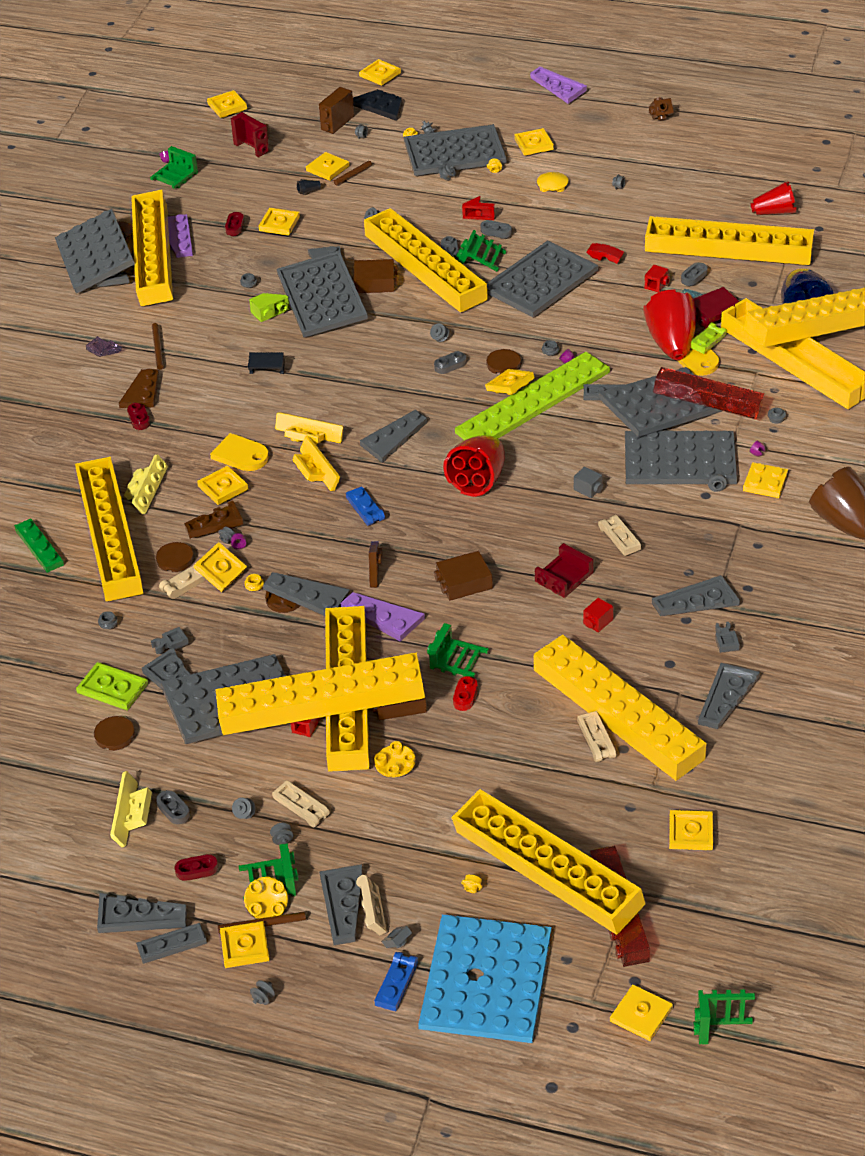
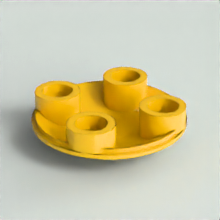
M546 172L537 178V184L542 192H563L568 184V178L559 172Z
M394 741L390 746L383 748L379 753L375 754V767L380 774L386 777H400L413 769L416 757L409 747L402 745L399 741Z
M258 878L251 882L245 891V907L250 915L256 919L279 916L287 907V891L282 882L275 878Z

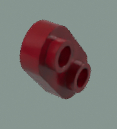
M233 212L228 215L225 224L227 235L234 237L241 233L244 224V215L241 212Z
M132 403L128 406V417L133 428L136 430L147 429L150 426V420L144 405Z
M205 854L181 859L175 864L174 869L178 879L188 881L214 875L218 870V863L215 856Z

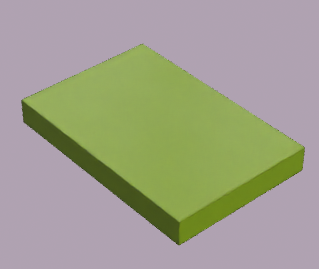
M97 662L76 687V691L81 695L128 711L147 687L148 679Z

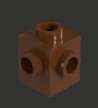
M655 98L649 106V114L652 115L653 119H658V121L665 120L674 113L671 98Z

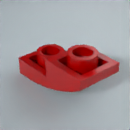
M592 243L586 253L599 261L604 256L609 261L618 264L624 251L610 245Z

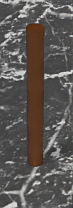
M153 323L152 333L156 366L158 370L163 369L159 326L157 323Z
M305 912L221 924L217 925L218 933L220 934V928L261 921H264V927L305 921L306 916Z

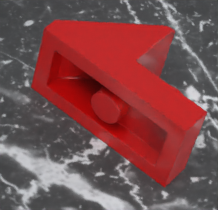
M481 196L473 198L462 204L463 219L494 221L495 204L481 203Z

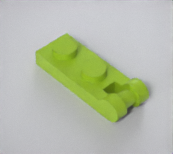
M711 322L707 329L691 341V348L705 354L726 336L727 329L719 328Z

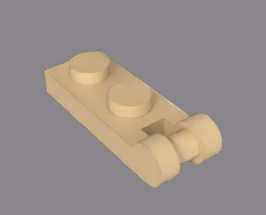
M617 515L611 516L609 520L603 519L598 522L600 530L608 535L624 556L641 550V543Z
M193 565L170 580H163L159 584V588L163 592H167V596L171 599H175L207 579L195 570Z
M597 711L577 716V722L590 747L594 761L597 763L604 758H616L615 748Z
M285 781L272 792L273 799L306 820L313 828L320 823V819H325L330 814L326 806L288 781Z
M361 875L358 877L356 884L362 890V906L366 913L365 923L370 930H373L380 936L386 933L387 930L379 887L374 882H371L366 875Z

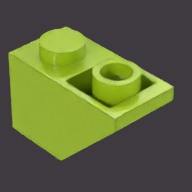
M262 293L249 299L251 313L260 322L290 310L287 295Z

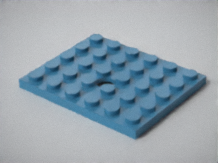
M442 914L418 1023L419 1029L533 1043L551 938V927ZM471 969H479L484 975L479 977L477 981H472L468 978L467 972Z

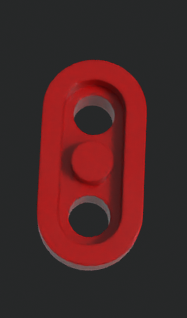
M465 676L458 680L453 695V706L455 709L466 711L472 708L478 690L475 678Z

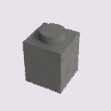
M584 466L574 475L575 491L591 499L601 492L603 488L601 474Z

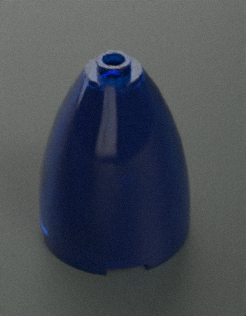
M796 269L786 276L782 284L781 301L782 304L792 303L798 300L831 295L834 292L829 283L817 272L810 269Z

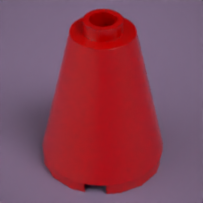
M789 181L754 198L753 203H750L752 213L756 212V215L792 214L797 212L793 204L795 200Z

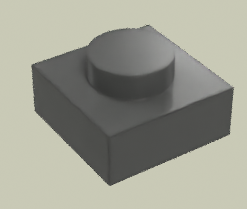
M407 926L396 927L381 942L386 948H400L407 942L406 938L412 932Z

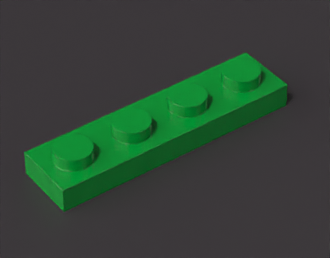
M31 518L14 525L17 534L47 573L64 566L62 558Z

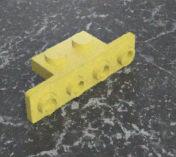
M158 454L154 455L149 467L137 469L133 473V478L127 485V490L124 494L128 500L133 499V505L141 514L147 512L168 468L165 461Z
M128 771L122 773L111 829L112 839L121 847H125L127 844L129 830L147 824L152 792L148 787L136 791L138 782Z

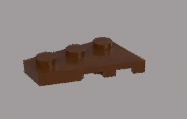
M141 369L119 401V408H128L132 403H141L145 408L154 407L159 378L158 369Z
M234 501L227 502L228 506L222 509L220 507L213 509L214 512L209 515L202 514L184 523L189 538H198L209 533H217L224 527L235 528L243 525V519Z

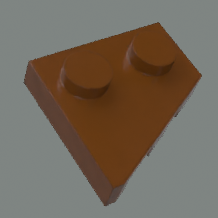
M371 541L369 549L370 588L378 587L379 564H381V559L383 558V549L379 547V541Z

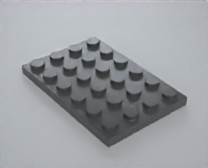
M494 124L404 136V144L414 176H423L431 173L437 174L439 173V168L443 167L444 163L453 165L455 170L485 167L491 159H499L501 164L506 163V156Z
M112 209L104 211L100 215L90 218L86 222L76 225L69 231L60 233L55 237L76 294L135 264Z
M547 240L487 282V294L534 317L597 272L598 265Z
M340 251L276 269L303 338L368 319L367 312Z
M687 367L599 392L598 397L637 437L722 412L727 407V404Z
M625 431L626 484H708V480L713 474L724 476L726 484H737L734 431H656L637 437L632 431Z
M273 654L162 681L161 688L185 744L223 735L218 719L216 689L285 677V674L276 655Z

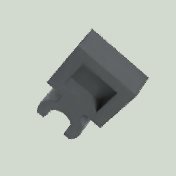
M726 622L725 628H721L719 623L715 625V640L720 653L739 650L736 632L730 631L731 625L729 622Z
M180 627L163 633L161 639L155 638L151 640V646L155 648L156 654L163 653L167 648L169 650L174 648L175 650L188 644V638Z

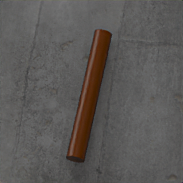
M368 160L335 179L334 184L337 186L371 167V161Z

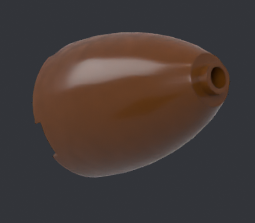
M844 467L832 474L834 478L829 479L824 485L820 484L812 494L809 504L822 519L836 529L855 538L865 540V483L851 467Z

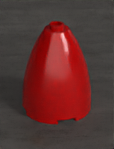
M675 289L658 292L651 296V300L643 307L647 327L658 347L667 356L674 360H681L689 352L691 341L695 336L696 310L694 299L688 292L684 294L676 292Z
M479 435L466 439L449 451L443 463L444 475L448 483H452L455 488L461 491V494L472 497L481 496L489 491L500 476L504 465L505 452L502 442L494 436Z

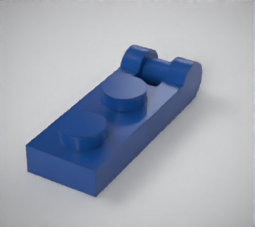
M362 486L346 492L347 500L367 526L372 525L374 521L385 520L382 509L378 508Z
M395 952L393 962L374 1000L375 1006L397 1011L417 967L418 957L412 955L407 957L401 952ZM401 964L406 965V969L400 968Z

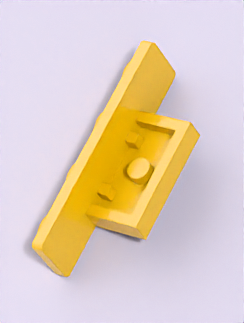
M278 412L275 429L285 431V437L291 438L290 440L296 442L304 441L305 436H309L317 445L323 440L341 443L344 426Z
M305 436L300 448L302 454H294L293 462L308 481H323L330 491H335L340 479L339 474L309 436Z

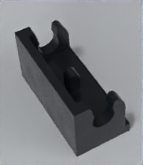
M249 352V374H253L254 369H279L280 374H284V352Z

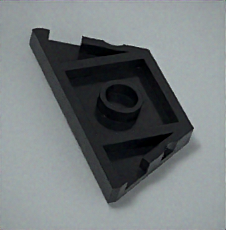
M377 89L353 97V106L397 121L398 113H400V107L402 106V97Z

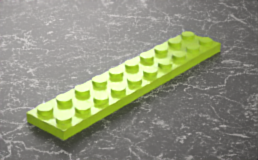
M584 352L517 391L515 394L510 395L455 427V434L463 440L479 435H490L499 439L584 388V384H592L610 373V367L588 352Z

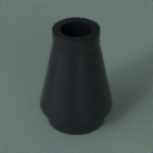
M301 179L297 181L296 187L298 193L304 195L320 190L321 183L319 180Z

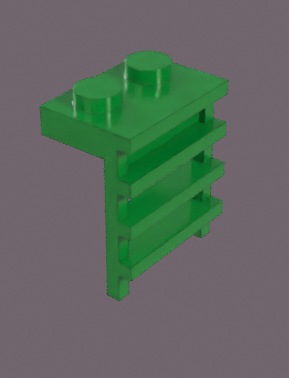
M171 146L168 148L170 162L153 174L150 180H158L171 185L175 189L180 188L181 183L185 184L187 179H192L193 174L197 175L198 168L195 154Z
M473 230L468 240L466 238L463 240L461 248L456 255L458 257L457 261L464 264L469 256L497 272L499 267L494 265L499 252L505 255L506 250L501 248V244L497 246L493 243L494 240L490 239L488 241L484 238L485 235L479 236L476 234V230ZM484 243L487 247L482 258L477 256L481 244ZM490 248H493L496 251L489 263L485 259Z
M446 623L443 624L440 630H437L433 643H430L427 649L430 669L438 668L443 673L449 671L454 676L460 674L463 677L470 676L473 678L475 673L471 672L481 652L486 654L489 652L488 648L452 639L451 625ZM459 646L463 647L454 666H449ZM470 649L474 650L465 669H460Z
M288 843L279 845L280 859L239 865V872L248 870L250 883L254 881L252 869L261 868L262 877H267L265 867L274 866L275 878L282 882L287 894L296 896L294 881H298L297 869L292 868V865L295 864L294 852H289Z
M740 989V993H731V990H726V994H717V990H712V994H703V990H698L697 1007L694 1008L695 1021H693L694 1035H698L699 1045L708 1044L710 1025L753 1024V1018H744L745 1000H755V993H745V989ZM717 1000H725L724 1018H716ZM731 1000H739L738 1018H730Z

